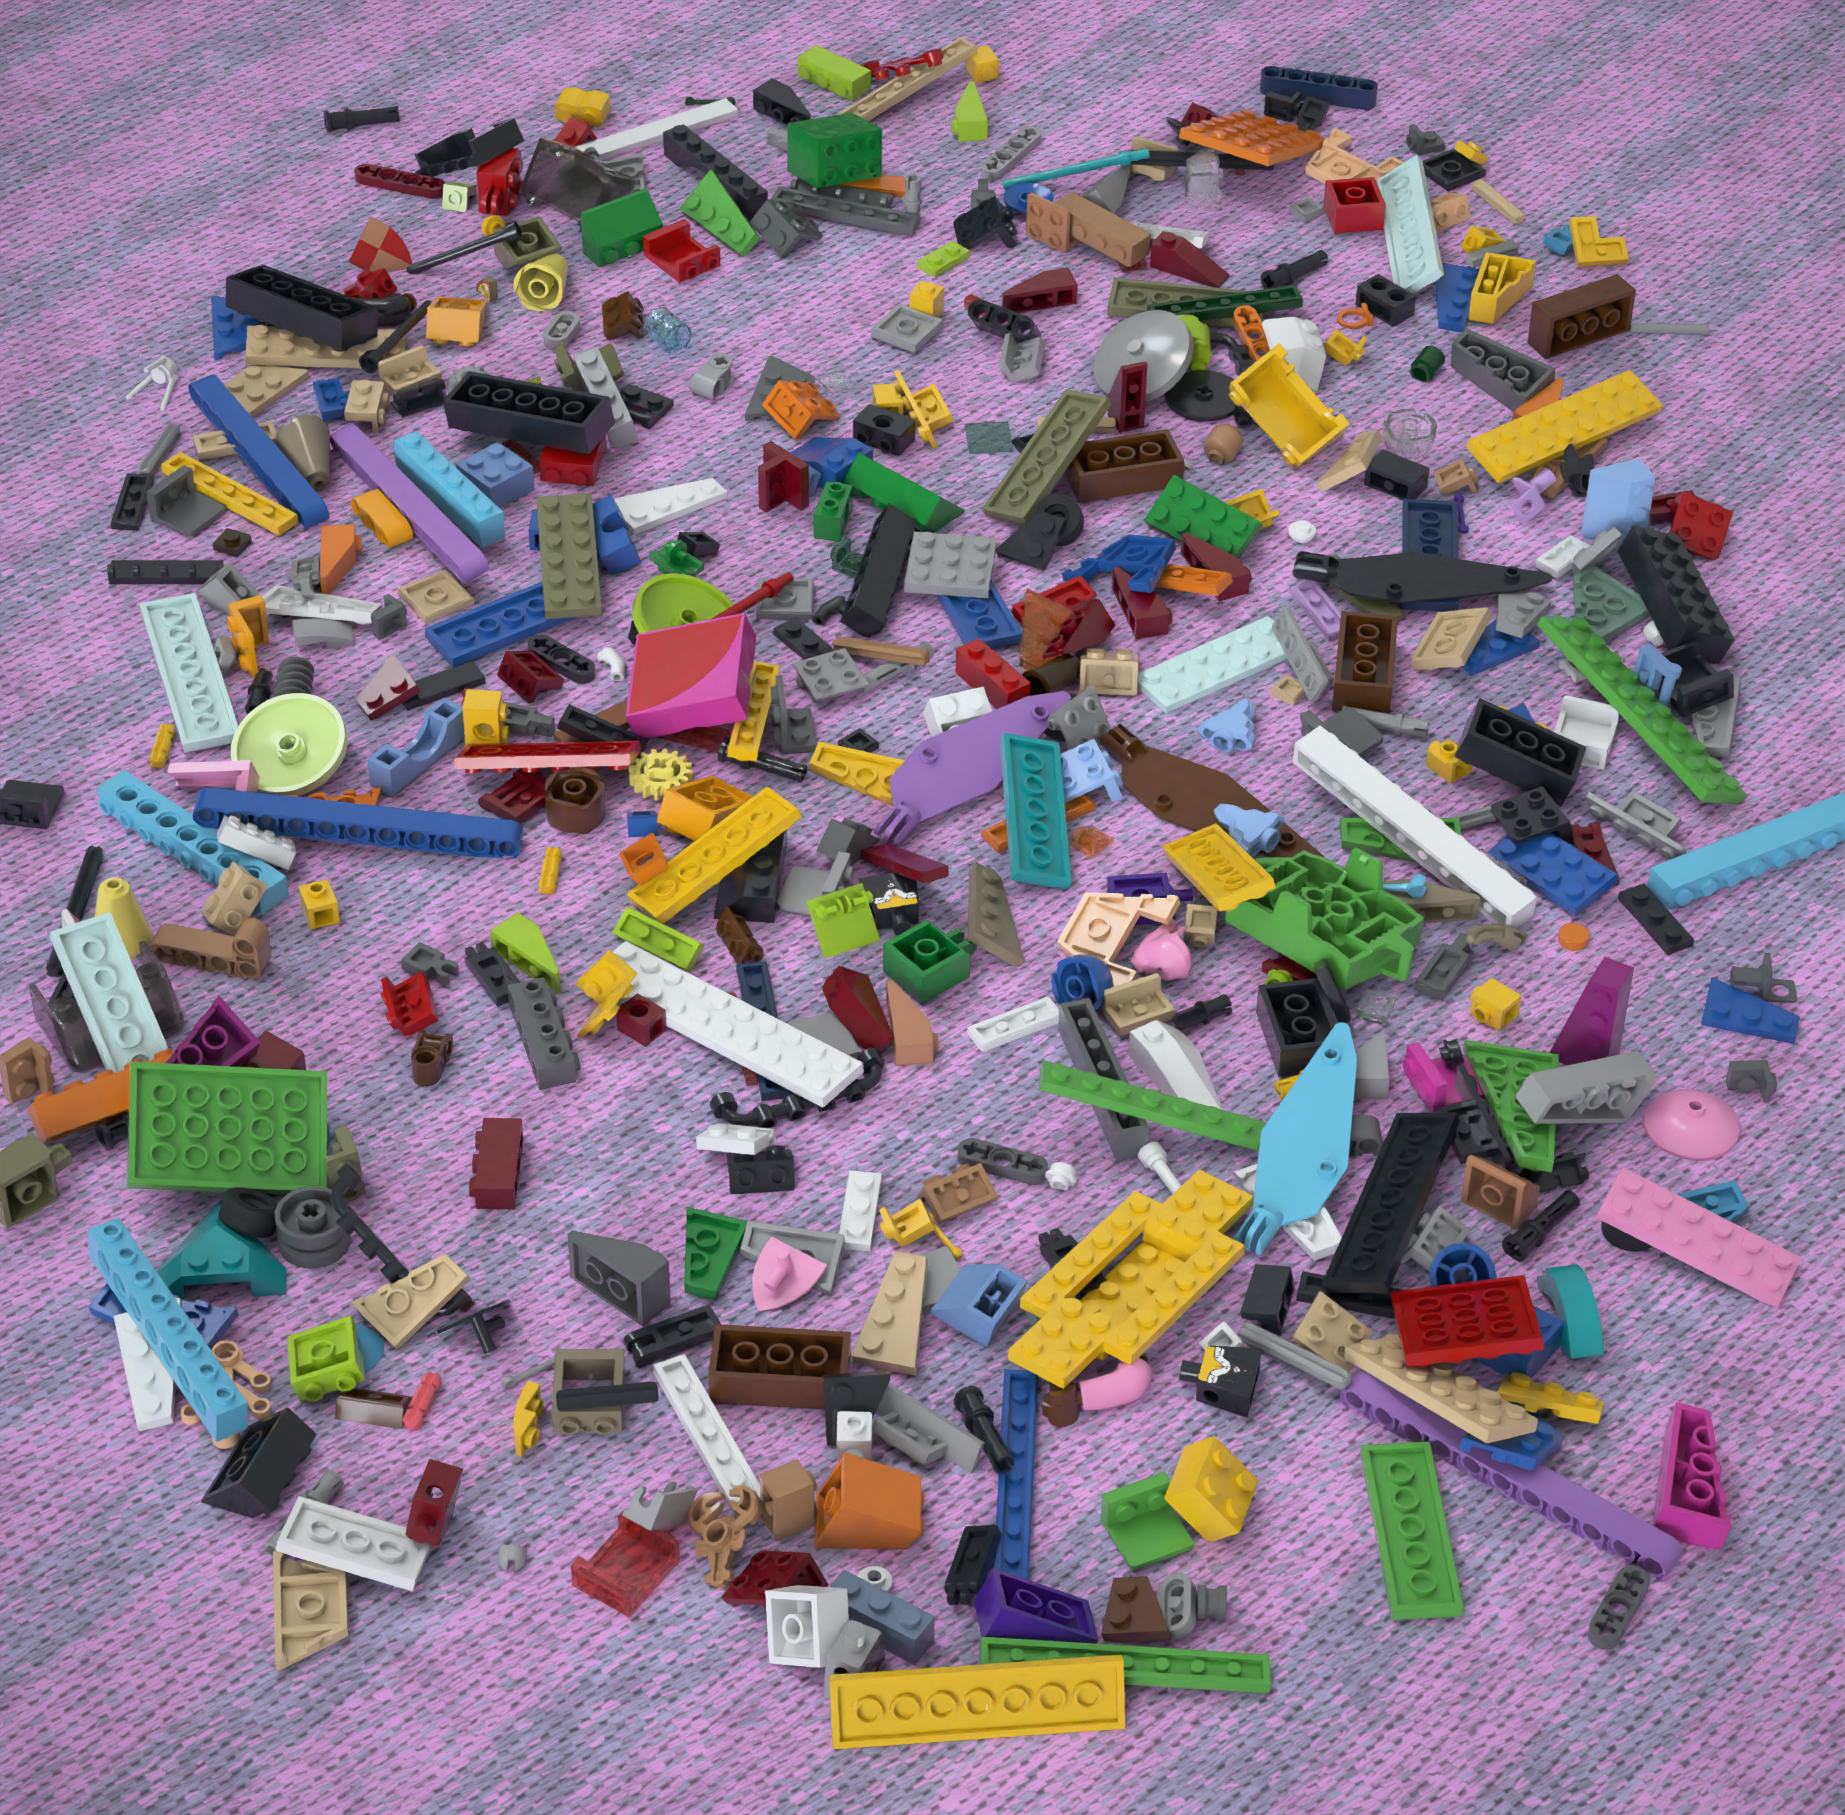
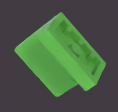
M1166 1472L1102 1494L1100 1521L1132 1571L1194 1549V1541L1171 1505L1164 1499L1171 1482Z

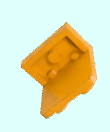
M261 595L228 604L230 616L226 617L228 629L232 633L230 641L233 649L236 650V654H239L240 666L243 672L249 671L252 678H255L258 672L255 647L269 643L265 601Z

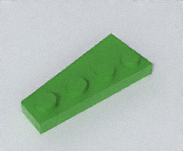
M1340 818L1339 828L1342 849L1353 850L1359 848L1369 854L1417 862L1363 818ZM1440 818L1444 821L1445 825L1461 835L1459 818Z

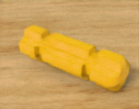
M162 723L159 726L158 734L149 757L151 768L161 769L166 765L167 759L165 758H168L173 743L171 740L175 736V727L171 723L168 725Z
M550 846L545 851L540 874L542 877L539 879L538 884L541 894H553L555 892V883H557L560 869L559 864L562 860V850L559 847L553 848Z

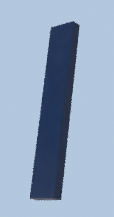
M767 961L737 964L736 972L742 1001L778 1019ZM756 1073L761 1101L785 1099L793 1095L792 1091Z

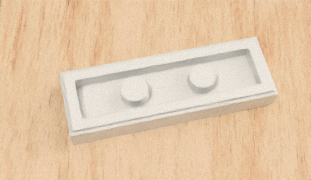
M1048 996L967 1027V1034L978 1048L985 1052L1058 1024L1059 1009Z

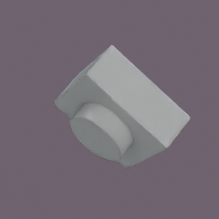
M218 636L214 652L221 674L224 676L228 674L230 667L234 666L236 662V650L233 649L229 637Z

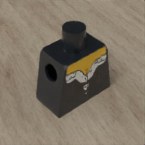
M897 873L859 878V884H863L865 892L870 891L872 893L873 902L869 903L877 930L892 928L894 934L898 936L911 929V924L919 923V897L916 880Z
M1210 1345L1206 1347L1202 1363L1182 1361L1179 1380L1197 1383L1196 1401L1248 1417L1260 1372L1262 1349Z

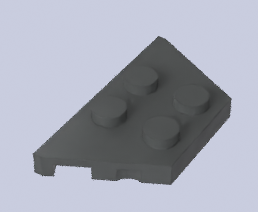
M769 356L746 410L745 421H754V417L769 415V418H774L762 404L779 380H795L805 383L808 381L814 384L815 376L774 356Z

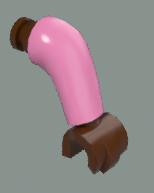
M1143 1353L1132 1365L1121 1361L1112 1373L1078 1381L1079 1388H1076V1383L1070 1382L1064 1389L1049 1382L1050 1392L1044 1395V1402L1041 1404L1042 1415L1048 1418L1051 1425L1067 1427L1078 1420V1405L1082 1406L1083 1411L1121 1406L1141 1398L1150 1387L1153 1375L1152 1368L1148 1364L1147 1355Z

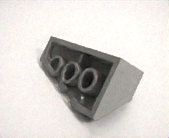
M1131 165L1118 166L1081 196L1115 214L1114 212L1122 205Z

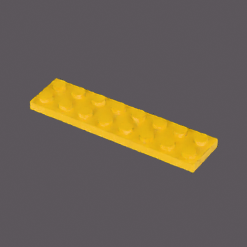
M1628 370L1468 440L1466 448L1496 482L1500 484L1563 456L1568 444L1572 443L1575 450L1660 413L1663 405L1631 370Z
M1122 1655L829 1675L833 1749L1125 1729L1124 1660Z

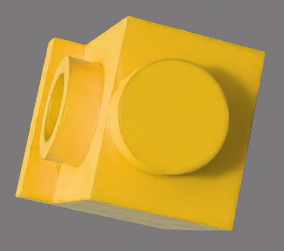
M894 383L873 385V405L903 415V399H901V394H896Z
M1450 739L1443 742L1436 740L1428 747L1426 766L1449 783L1472 771V765L1466 764L1454 757L1458 747L1456 743Z

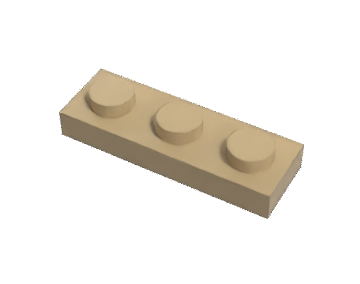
M273 421L258 423L277 446L276 430ZM222 430L193 435V443L199 461L237 454L233 449L236 446L228 443L227 439L222 436V434H225Z

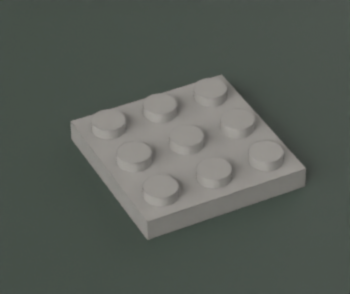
M914 532L904 592L988 599L997 538Z

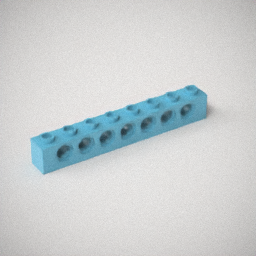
M121 771L97 787L98 805L105 815L114 816L124 828H132L139 833L145 842L151 841L159 846L165 855L169 856L171 854L177 858L184 868H192L198 872L205 882H213L218 886L222 872L229 868L232 861L243 866L253 877L265 882L268 887L254 909L259 914L263 915L289 897L287 877L257 857L219 843L217 830L196 824L191 813L127 771Z
M115 1218L88 1229L90 1259L214 1440L218 1442L247 1429V1401L120 1218Z

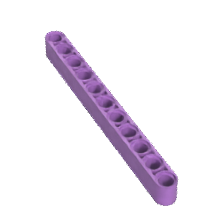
M350 423L330 434V443L333 449L340 452L339 456L372 490L379 489L407 519L412 531L464 584L490 570L483 553L354 423Z
M1363 1369L1352 1379L1351 1384L1340 1393V1400L1345 1407L1351 1406L1358 1410V1414L1374 1423L1380 1422L1387 1426L1386 1429L1403 1439L1408 1438L1414 1442H1430L1433 1456L1437 1454L1446 1459L1444 1462L1462 1472L1465 1470L1475 1475L1474 1478L1493 1489L1496 1487L1504 1491L1503 1495L1521 1505L1527 1504L1534 1508V1512L1552 1522L1558 1521L1565 1525L1564 1529L1582 1539L1586 1537L1595 1542V1546L1613 1556L1617 1554L1626 1559L1625 1563L1643 1568L1645 1571L1655 1575L1658 1581L1663 1580L1683 1555L1681 1544L1671 1535L1542 1464L1531 1471L1511 1463L1490 1459L1492 1451L1472 1446L1470 1453L1460 1450L1462 1438L1468 1432Z

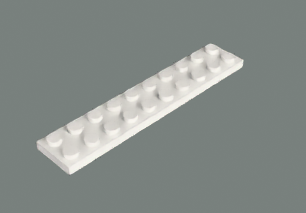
M627 941L613 951L614 954L638 973L631 982L634 989L620 1002L628 1001L637 993L666 1009V1026L822 1108L864 1072L863 1062Z

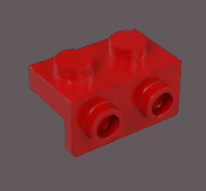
M382 268L372 272L370 270L361 272L356 277L357 281L343 290L344 295L349 297L383 298L394 294L397 291V287L386 269Z
M422 971L397 985H394L387 976L381 979L383 991L380 992V995L388 1008V1012L385 1015L388 1023L394 1030L398 1028L404 1036H410L439 1021L428 978Z

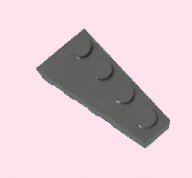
M1467 328L1452 342L1451 367L1511 411H1515L1555 381V368Z

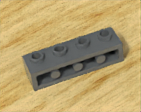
M544 977L509 984V1006L539 1090L575 1083L576 1071L580 1070V1061L577 1052H571L573 1046L569 1030H563L565 1028L563 1013L561 1009L556 1010L555 1008L557 1007V1000L554 989H548Z

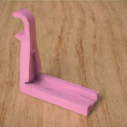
M251 760L170 763L168 769L169 776H173L176 780V788L236 787V790L257 792L260 778Z

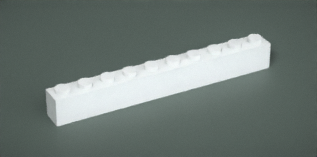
M1318 726L1295 743L1293 763L1449 888L1479 895V912L1495 924H1506L1517 928L1533 917L1537 897L1529 888L1521 885L1506 870L1493 863L1485 853L1474 848L1462 835L1457 834L1445 825L1442 819L1435 817L1419 801L1414 800L1402 791L1399 785L1392 783L1376 767L1364 761L1356 751L1349 749L1340 742L1333 733H1329L1323 727Z

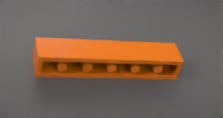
M172 1048L160 1051L154 1055L155 1059L147 1061V1063H166L174 1052ZM137 1059L132 1062H143V1060ZM131 1062L124 1065L125 1070L113 1073L112 1069L95 1075L94 1081L83 1084L82 1080L66 1085L64 1087L65 1091L53 1095L52 1091H48L34 1097L35 1102H32L28 1108V1113L39 1140L45 1145L92 1128L97 1123H105L117 1119L123 1112H129Z

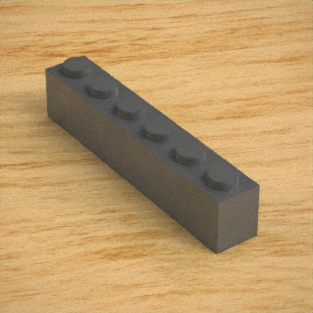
M1090 998L1061 1003L1059 1005L1058 1031L1075 1069L1128 1083ZM1092 1105L1116 1161L1138 1158L1140 1149L1148 1144L1149 1127L1146 1120Z

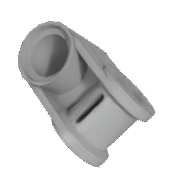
M725 353L713 355L693 375L690 383L691 392L716 401L717 399L715 398L718 395H722L734 382V376L731 373L733 358Z

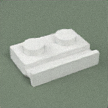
M721 1123L709 1126L706 1131L696 1136L697 1149L755 1155L768 1147L769 1142L774 1143L776 1141L775 1129Z

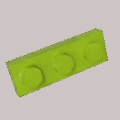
M627 906L612 932L615 936L689 973L705 947L702 943Z

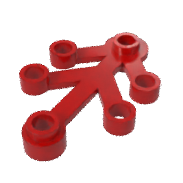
M937 48L923 52L922 55L913 58L904 57L881 65L879 60H872L860 65L871 70V78L875 77L876 80H882L890 77L889 70H895L897 77L911 73V65L928 63V67L942 64L944 57L942 49Z

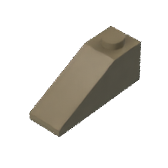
M1411 879L1383 881V884L1410 883ZM1428 882L1424 884V886H1427L1425 894L1418 899L1412 898L1407 892L1403 891L1388 892L1404 901L1418 914L1425 917L1424 923L1478 919L1480 896L1477 894Z

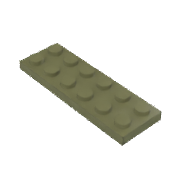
M1114 278L1107 306V315L1131 317L1147 311V305L1247 291ZM1258 313L1263 322L1264 313ZM1233 317L1200 321L1204 325L1206 323L1210 326L1235 328Z
M1066 389L982 507L984 514L992 518L1019 524L1028 522L1033 517L1036 505L1050 494L1112 405L1108 397Z
M592 493L536 497L545 619L601 616L602 607Z

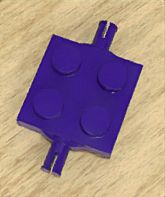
M1167 873L1107 876V893L1123 894L1124 897H1140L1141 894L1153 895V898H1167V895H1175L1179 897L1180 902L1193 901L1192 888L1174 890L1168 881ZM1140 916L1135 925L1159 924L1160 922Z

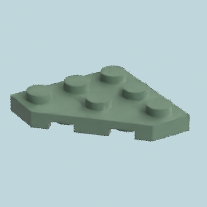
M1594 565L1574 576V616L1586 620L1590 624L1589 628L1606 642L1650 616L1639 594Z

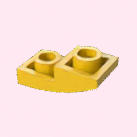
M529 1380L518 1398L513 1421L516 1456L521 1458L528 1448H534L538 1443L540 1429L537 1426V1419L544 1408V1401L541 1400L540 1384Z

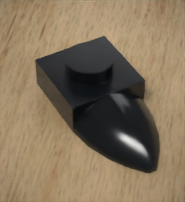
M1306 96L1296 120V125L1299 126L1298 130L1306 132V130H1315L1318 126L1321 127L1329 110L1330 103Z

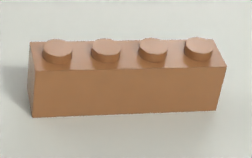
M1070 192L1055 202L1070 210L1069 235L1128 267L1133 266L1148 256L1151 234L1074 192Z

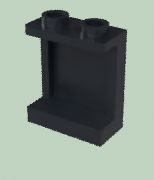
M1697 640L1661 653L1671 663H1676L1682 668L1681 675L1675 682L1670 704L1683 717L1734 697L1733 674L1728 669L1717 672L1707 663L1700 654V643ZM1664 675L1662 676V680H1661V683H1660V687H1659V691H1658L1659 693L1661 692V689H1662L1663 681H1664V678H1665Z

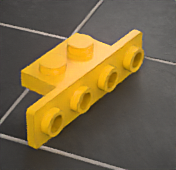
M899 369L893 371L897 381L893 382L898 394L904 395L901 399H903L906 411H911L909 412L911 419L916 420L915 427L920 425L917 430L923 443L928 441L932 449L936 448L937 445L932 431L954 422L935 383L911 394Z

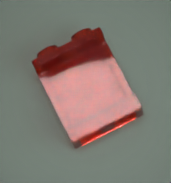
M622 1511L618 1515L617 1530L588 1561L579 1556L571 1565V1577L573 1587L630 1618L680 1562L679 1541L672 1534L660 1530L650 1531L623 1516L624 1511Z

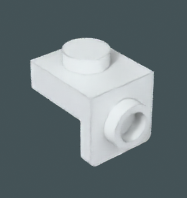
M838 1412L837 1462L844 1453L871 1461V1412Z

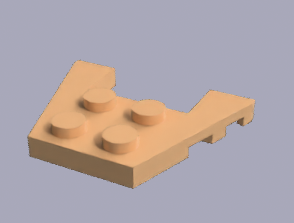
M1334 128L1330 133L1329 139L1326 138L1324 140L1323 147L1317 150L1307 163L1305 174L1324 184L1326 180L1375 177L1377 180L1404 162L1390 157L1379 165L1374 166L1344 151L1343 149L1351 145L1352 136Z
M1085 892L1057 943L1070 956L1089 954L1101 959L1108 966L1112 974L1114 986H1119L1139 978L1135 970L1113 963L1138 918L1143 916L1169 925L1181 902L1179 897L1175 895H1167V898H1153V895L1141 894L1140 897H1124L1123 894Z

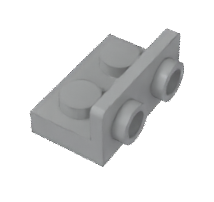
M1440 1205L1430 1214L1424 1211L1416 1225L1417 1230L1410 1239L1401 1264H1404L1412 1257L1426 1270L1430 1271L1432 1260L1439 1251L1451 1244L1462 1243L1470 1229Z

